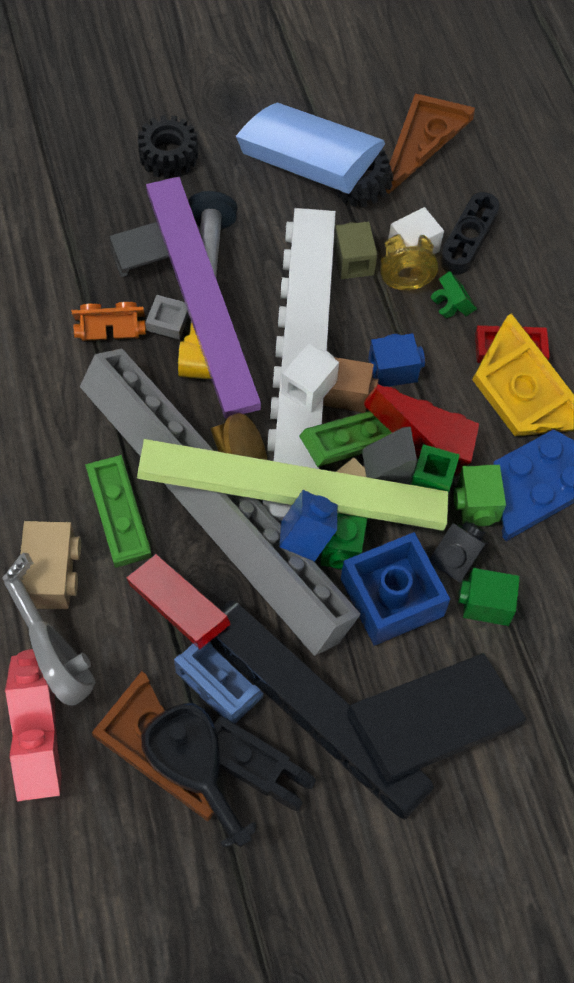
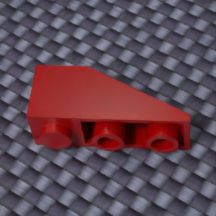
M378 384L365 399L364 406L391 433L403 427H411L415 453L418 459L424 444L460 455L455 476L461 472L462 466H467L471 463L479 423L467 419L462 414L451 413L435 407L426 400H417L404 395L395 388L384 387Z

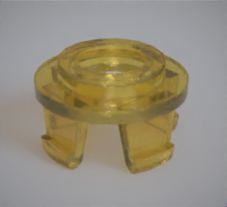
M401 234L394 235L385 242L386 257L381 258L380 270L381 277L388 286L398 290H413L427 285L435 278L438 272V262L432 252L434 248L433 243L428 237L423 234L420 235L418 247H406ZM411 267L410 277L399 276L398 273L402 269Z

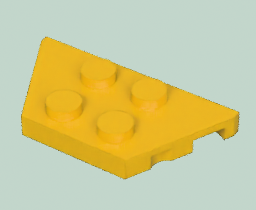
M512 313L509 314L502 323L472 378L473 382L515 437L546 434L553 429L558 432L574 431V394Z

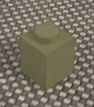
M349 222L343 225H335L333 247L340 278L373 276L376 267L377 251L370 222Z

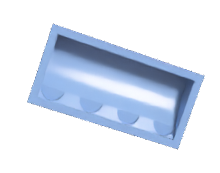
M278 102L256 114L236 135L243 154L348 194L385 145L383 139Z

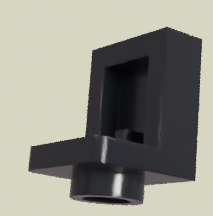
M466 521L464 525L452 523L429 560L432 565L461 583L482 551L486 550L490 543L483 539L485 532L471 522Z

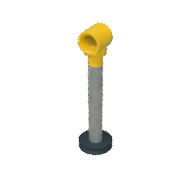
M201 191L193 194L188 199L196 224L200 227V235L216 277L220 231L236 222L238 207L236 202L224 193ZM191 322L190 335L184 338V342H180L178 376L211 379Z

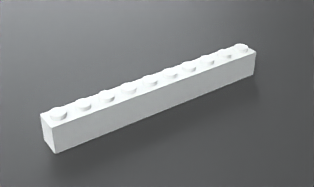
M295 208L294 222H287L285 242L292 243L291 250L284 249L283 270H289V278L282 277L281 298L287 299V306L279 307L278 327L285 328L284 336H277L276 357L282 358V367L274 366L273 388H280L279 398L272 397L270 419H277L276 429H269L268 451H274L275 462L319 469L299 435L306 428L322 424L323 399L312 412L308 411L281 393L282 373L308 343L319 350H327L336 211ZM263 500V506L281 525L282 519L292 505Z

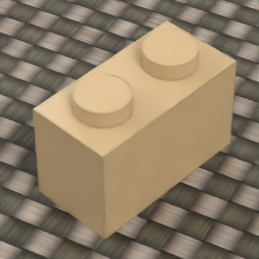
M24 521L20 554L23 552L28 553L34 564L26 571L27 574L23 576L22 583L37 609H69L70 596H76L78 576L77 572H72L73 560L80 559V537H75L71 522Z

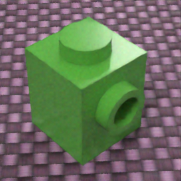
M500 465L462 466L457 487L454 488L455 510H461L463 523L469 521L477 526H488L495 522H500L506 507Z

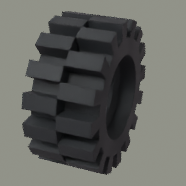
M162 115L159 122L154 117L150 119V126L146 123L142 126V131L138 133V150L140 163L142 166L145 165V170L148 173L153 170V176L159 178L160 174L164 173V179H170L171 173H174L175 177H181V170L187 174L191 171L190 166L194 167L196 165V159H198L197 133L194 132L192 124L187 126V120L182 118L178 122L177 116L173 115L171 120H166V115ZM165 143H173L180 146L171 151L157 148Z
M383 148L367 169L372 170V172L368 176L361 178L349 194L335 189L338 198H341L343 203L347 204L349 201L351 206L356 207L357 203L360 202L361 206L365 207L368 200H372V203L375 204L378 202V195L384 198L387 195L386 189L391 190L393 173L388 156Z

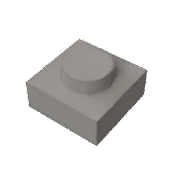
M156 295L145 322L146 331L180 340L189 317L185 302Z

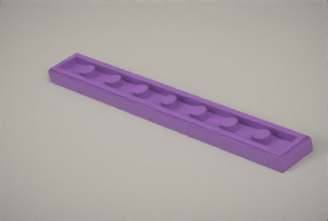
M180 177L146 184L152 209L225 419L236 413L246 414L261 410L258 393Z

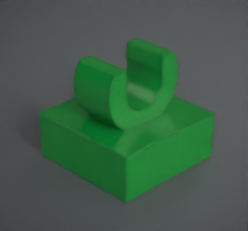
M451 271L439 278L444 289L435 291L431 295V299L437 305L443 300H448L447 305L439 310V313L445 319L452 317L457 309L465 317L477 310L463 284Z

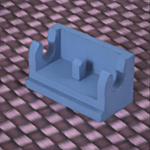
M210 642L201 649L192 644L174 659L176 673L220 716L234 724L263 698V692L256 685H252L213 648Z

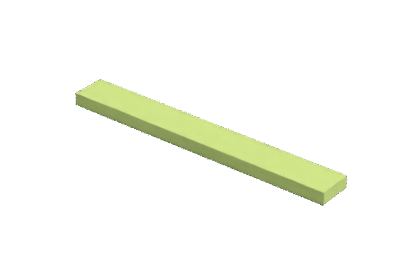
M148 439L143 441L137 479L293 505L301 491L305 490L316 496L326 497L331 502L337 504V513L443 531L447 525L448 491Z

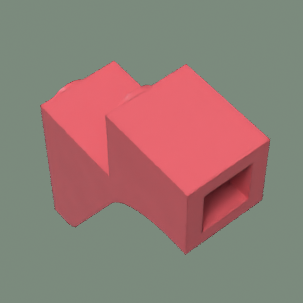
M33 649L24 650L15 656H11L5 688L13 735L10 762L17 802L60 796L62 775L56 735L55 694L50 689L38 666Z

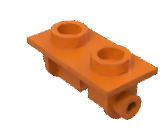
M135 302L116 303V308L102 309L100 304L80 305V310H71L74 319L80 320V324L73 325L74 338H81L82 341L107 340L106 327L113 326L114 339H138L139 335H146L145 320L138 321V317H145L144 307H137Z

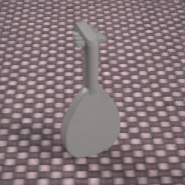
M23 552L2 579L29 628L32 648L47 684L62 703L74 706L84 700L95 686V678L88 669L91 667V662L86 654L81 653L78 655L61 635L41 618L22 583L23 576L27 574L26 571L34 564L30 555Z

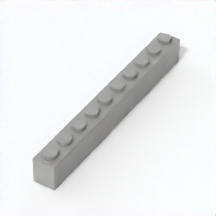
M122 348L94 355L80 388L140 456L144 439L214 451ZM164 483L314 656L341 642L361 615L360 612L314 561L279 547L281 525L258 499Z

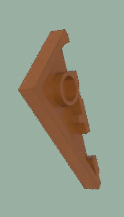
M415 93L390 160L393 181H391V190L386 189V192L390 194L469 124L474 118L475 107Z
M141 671L93 730V737L203 819L209 821L214 812L203 794L188 791L162 777L151 767L142 751L141 734L145 726L154 717L162 713L164 709L160 705L147 675Z

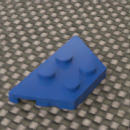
M553 429L493 462V465H500L506 507L502 515L503 528L501 530L505 541L574 504V440Z

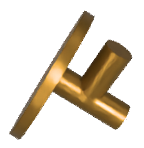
M242 413L233 414L227 418L225 424L210 428L218 449L217 452L267 460L261 435L254 423Z

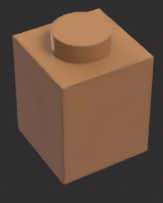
M334 357L339 362L337 382L325 395L323 406L365 413L364 401L376 387L379 380L372 378L374 364Z

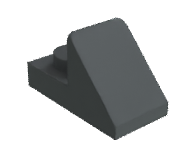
M403 427L363 449L362 454L366 477L411 485L417 462L411 427Z

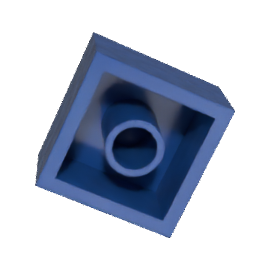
M415 532L343 561L341 581L354 607L360 612L361 615L359 617L374 646L444 617L450 597Z

